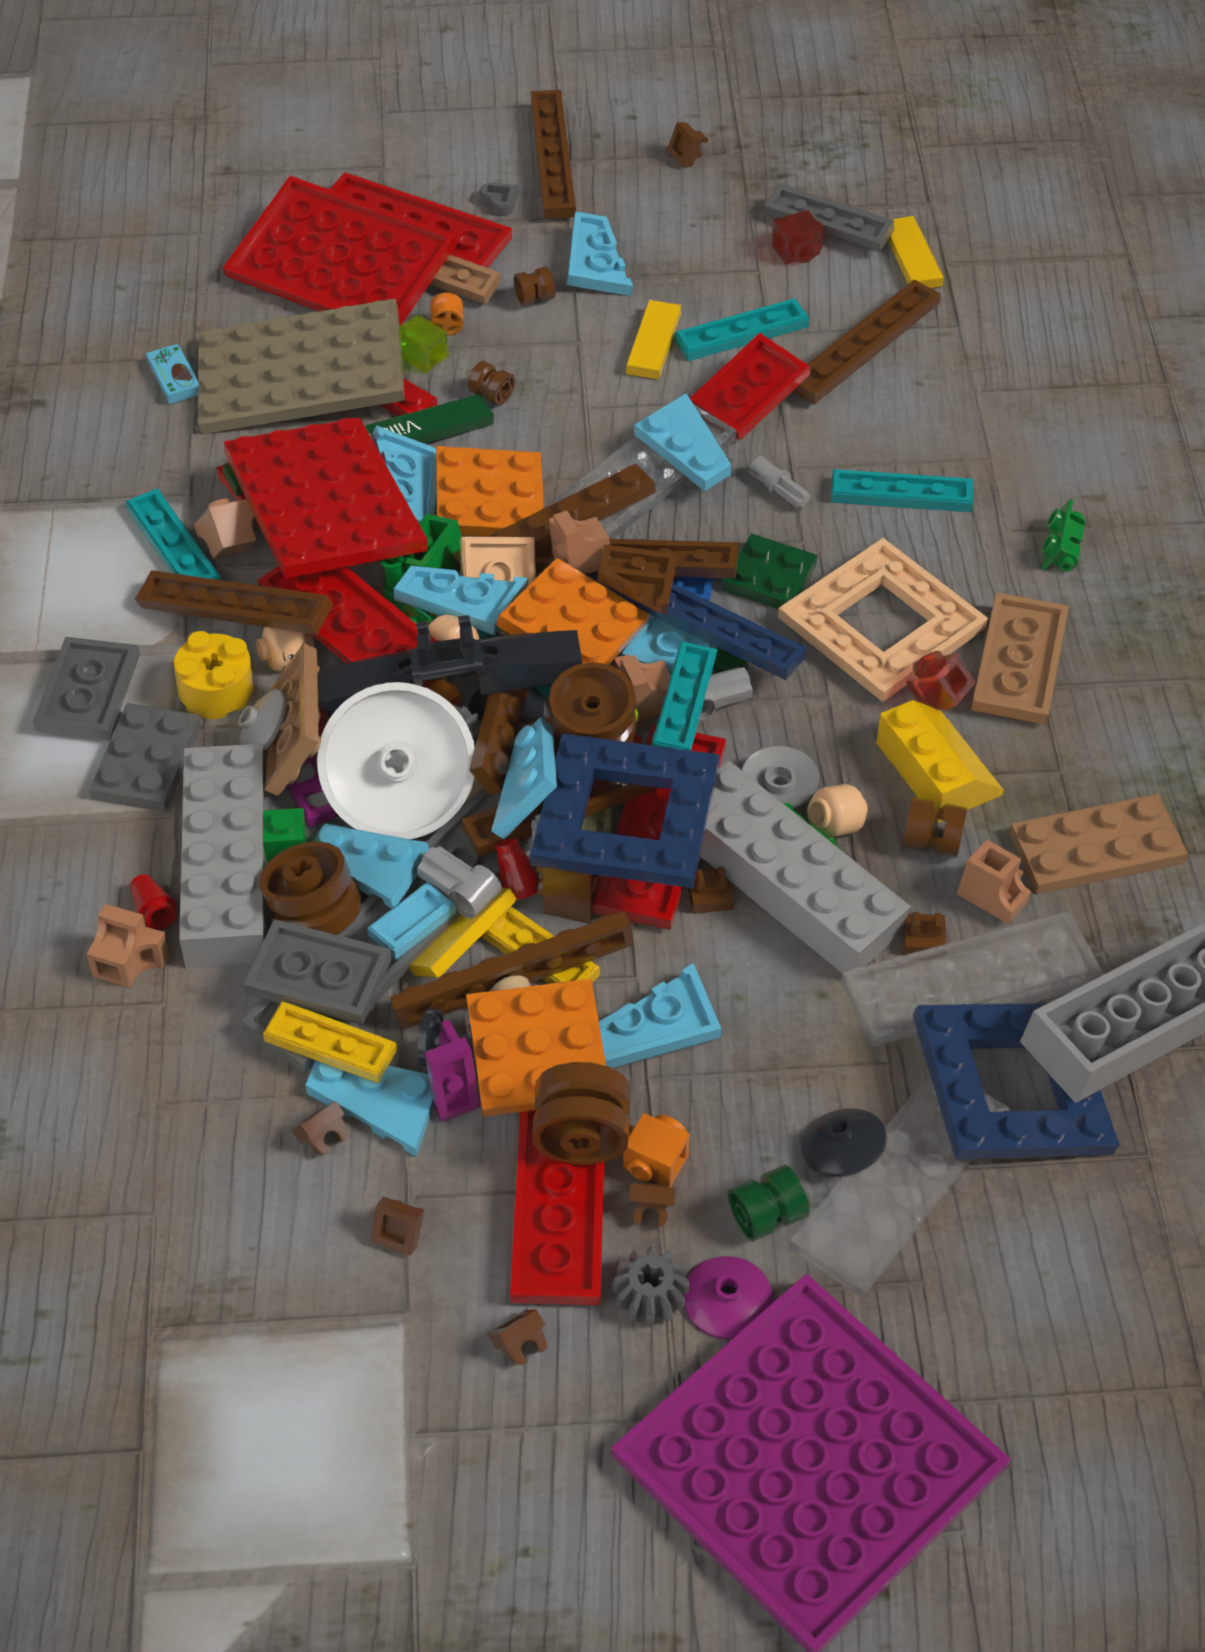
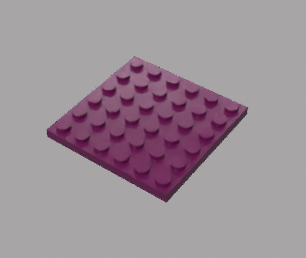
M807 1273L611 1447V1456L807 1652H821L1009 1467L1011 1461L1010 1457Z

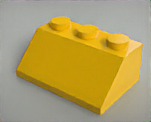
M912 700L880 713L876 743L918 798L934 801L937 808H942L947 803L967 807V810L1003 795V788L942 711ZM935 819V821H936L937 823H939V822L942 821V820Z

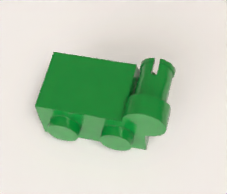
M426 513L419 522V525L427 537V551L380 560L385 575L383 581L384 589L388 588L394 592L395 586L410 566L453 570L455 566L452 554L460 550L461 532L458 520Z

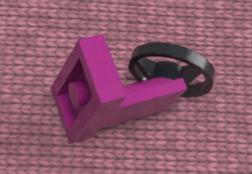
M427 1009L419 1029L418 1060L422 1067H427L435 1112L442 1122L480 1108L471 1048L466 1039L458 1037L450 1020H443V1014L440 1009Z

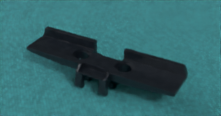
M470 615L458 616L460 638L432 642L428 621L416 623L418 645L413 650L383 654L319 670L321 709L331 718L340 705L354 694L368 687L384 683H410L425 688L424 682L477 674L481 695L553 684L562 672L574 665L583 664L577 630L504 635L477 640L473 637Z

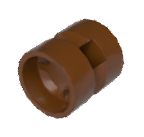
M912 797L902 847L925 851L930 846L933 847L936 854L957 858L967 807L946 803L942 808H937L932 800ZM935 819L946 821L943 837L932 835Z

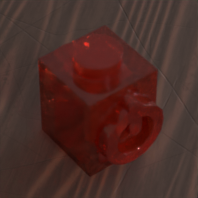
M809 210L773 219L771 245L785 265L793 262L806 263L820 255L823 248L821 241L824 239V229L822 224L816 221Z
M940 651L930 652L912 664L914 673L906 681L918 702L935 709H942L943 711L959 704L962 698L976 684L957 653L943 656Z

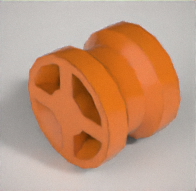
M441 293L431 300L430 319L433 331L443 336L457 334L464 325L462 314L463 302L460 297L452 293Z

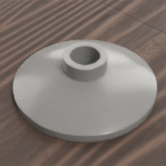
M272 689L265 693L253 707L249 705L243 710L238 722L239 726L242 727L239 745L263 743L264 752L267 750L276 737L284 719L286 696L282 691Z
M770 746L760 749L745 761L742 768L744 773L783 803L789 802L793 805V808L809 801L817 791L819 784V772L813 760L802 751L792 747Z

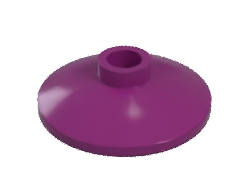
M720 1256L709 1259L698 1265L687 1278L689 1281V1292L684 1295L686 1314L700 1331L711 1337L732 1340L773 1303L772 1288L765 1274L753 1263L742 1258ZM732 1287L737 1291L733 1294H725L721 1291V1288Z

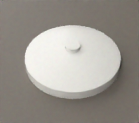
M410 683L378 684L351 696L340 705L329 719L322 733L318 749V775L322 790L332 808L346 823L356 830L405 839H415L432 833L445 825L465 803L474 781V776L469 771L475 747L469 728L460 713L439 694Z

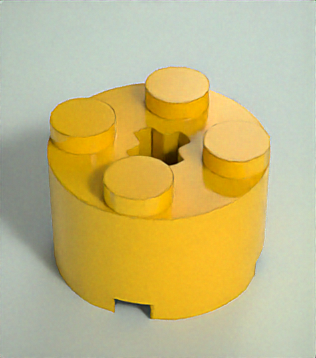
M197 631L192 633L188 637V641L177 651L174 658L177 691L180 701H182L189 713L197 714L200 718L220 719L227 717L226 713L236 709L240 711L249 703L253 694V679L250 655L247 645L242 639L224 634H208L204 631Z

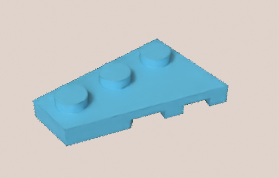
M575 211L566 285L631 296L633 284L631 279L627 278L625 274V263L623 258H619L617 253V242L607 217Z
M687 393L634 425V435L702 490H708L731 475V463Z
M376 425L371 434L372 440L418 523L426 513L435 515L436 448Z
M410 566L394 588V600L439 616L445 614L457 617L470 615L471 625L475 629L495 635L499 630V627L496 626L499 615L527 588L528 578L514 576L513 582L494 580V574L480 573L479 578L459 576L456 570Z
M542 717L532 726H525L515 739L492 827V832L502 839H505L557 787L553 726Z
M327 823L323 825L313 840L316 842H328L338 847L346 859L351 872L350 876L358 884L360 891L369 896L371 894L379 896L383 899L384 904L392 909L399 904L418 875L417 867L421 863L423 855L429 850L426 842Z
M694 963L682 969L681 975L666 984L663 981L652 988L651 994L635 1004L628 1003L599 1021L606 1066L611 1068L721 1038V1026Z
M315 1060L306 1083L308 1095L325 1105L336 1101L344 1112V1116L348 1118L355 1117L370 1126L375 1134L384 1139L386 1137L393 1139L403 1145L406 1152L417 1157L434 1108L428 1074L388 1066L378 1084Z

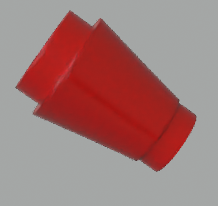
M510 838L496 844L501 887L510 888L517 900L536 894L540 877L534 867L530 865V860L520 845L518 838Z
M141 874L133 878L130 882V890L136 912L143 915L145 927L158 931L169 927L176 918L177 905L175 900L151 876Z

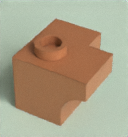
M227 498L216 500L208 505V509L194 524L198 538L202 537L206 541L213 559L246 552L256 541L252 529V521L255 519V515L247 499L229 502Z
M568 511L553 514V518L549 519L554 559L559 558L583 574L598 571L604 544L610 545L609 536L597 517L577 521L571 518Z
M627 654L614 658V667L621 670L632 682L636 696L637 722L660 716L671 677L664 660L644 664L638 662L635 655L629 656Z
M986 840L967 860L957 895L1009 924L1028 903L1031 891L1021 882L1024 872L1019 869L1021 858Z
M108 904L103 906L98 915L97 933L86 954L94 978L131 988L134 980L142 971L154 967L163 968L170 956L164 932L145 927L142 914Z

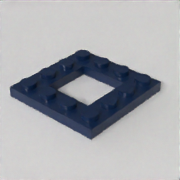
M562 733L555 759L557 787L544 800L530 853V865L693 888L716 783L720 755ZM594 779L671 789L660 840L581 830Z
M1048 1003L917 1005L912 1016L955 1160L1114 1154L1120 1146L1101 1090L1075 1103L1048 1072L1047 1074L1059 1110L989 1111L970 1049L1025 1048L1020 1040L1033 1011Z

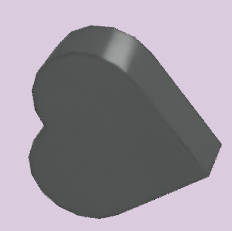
M486 183L480 188V202L490 207L492 214L506 216L513 212L518 197V185Z

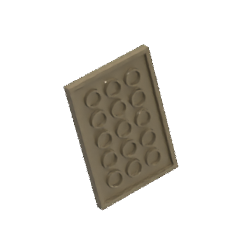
M396 299L344 306L337 309L310 312L284 318L279 317L272 320L244 323L237 326L198 332V425L201 433L208 434L405 401L399 313Z

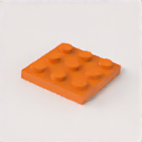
M436 446V516L458 520L461 535L487 537L544 509L541 452Z
M556 558L499 615L496 626L510 635L577 630L582 663L597 662L610 664L644 628L650 614L571 565Z
M592 978L466 994L483 1117L535 1110L536 1080L543 1071L555 1065L570 1062H591L606 1066Z

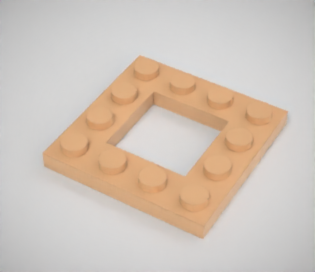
M884 538L779 607L778 613L780 620L882 702L985 630L988 623V618ZM881 585L928 620L885 652L838 616Z

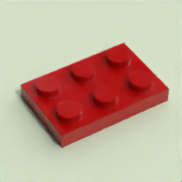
M759 333L692 395L690 400L699 413L740 441L811 374L810 367L762 333Z

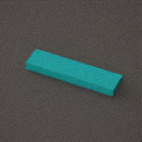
M796 298L676 331L674 341L689 362L745 346L759 333H762L767 338H773L808 328L810 318Z
M833 469L830 503L972 512L973 479Z
M158 488L126 501L128 512L171 573L221 580L216 569Z
M680 641L652 746L691 751L716 659L717 649Z

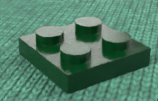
M751 533L739 553L736 579L724 578L723 591L779 609V607L803 591L817 565L818 555Z

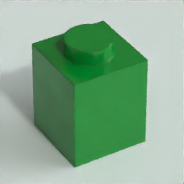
M303 808L263 810V846L266 864L280 852L297 844L308 842Z

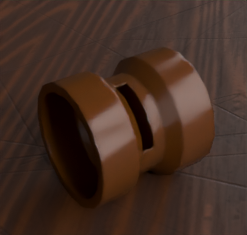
M547 266L537 268L534 273L530 274L526 272L514 274V289L521 306L533 304L536 299L546 301L555 298V284L551 271Z
M484 360L475 365L468 380L470 392L476 395L480 394V396L486 395L490 402L499 406L508 401L515 387V377L513 374L504 370L497 371L494 365Z

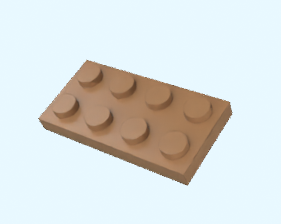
M996 592L971 711L1047 724L1069 610L1068 605Z
M305 643L301 645L269 689V691L278 689L286 696V711L283 722L273 742L265 751L264 790L277 796L280 795L287 784L291 785L296 781L301 765L307 757L312 758L316 754L321 743V736L318 735V724L321 714L318 712L320 689L317 688V677L320 668L317 666V649Z
M1159 794L1011 823L1009 831L1036 894L1186 863L1188 857L1185 846Z

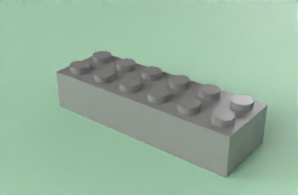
M263 743L184 748L179 941L186 968L253 964L268 933V904L259 887L260 874L267 865L263 846V810H268L267 791L264 790L265 755Z
M728 761L718 769L700 857L716 870L718 867H723L726 878L850 980L901 934L911 906L731 761Z
M1205 923L1033 1011L1020 1042L1075 1103L1205 1033Z

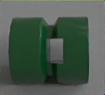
M785 1164L762 1174L760 1183L751 1179L728 1190V1201L732 1214L742 1233L751 1242L773 1233L777 1223L786 1227L809 1216V1202L804 1188L795 1172Z

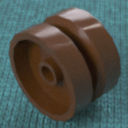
M597 662L577 664L562 672L552 684L549 696L550 722L553 726L554 743L558 748L562 733L633 742L636 731V696L632 682L621 670L609 664Z
M312 841L290 847L271 859L260 874L259 887L271 910L273 919L337 935L354 922L361 910V896L350 876L351 872L346 859L338 847L328 842Z
M570 1062L555 1065L543 1071L536 1080L535 1085L536 1113L533 1118V1145L543 1155L568 1164L592 1165L608 1162L621 1156L628 1148L629 1117L627 1115L629 1114L630 1083L623 1074L613 1068L591 1062Z

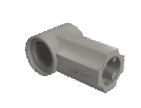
M737 667L711 675L699 722L712 716L716 708L752 698L753 689L750 677L744 667Z
M432 846L423 855L422 861L417 867L418 876L426 882L429 881L438 890L446 894L456 904V910L466 918L472 919L478 915L502 890L500 881L488 868L482 865H476L472 868L440 846L438 848Z

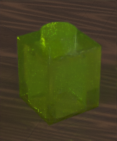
M417 314L399 327L402 359L426 374L449 357L447 332Z

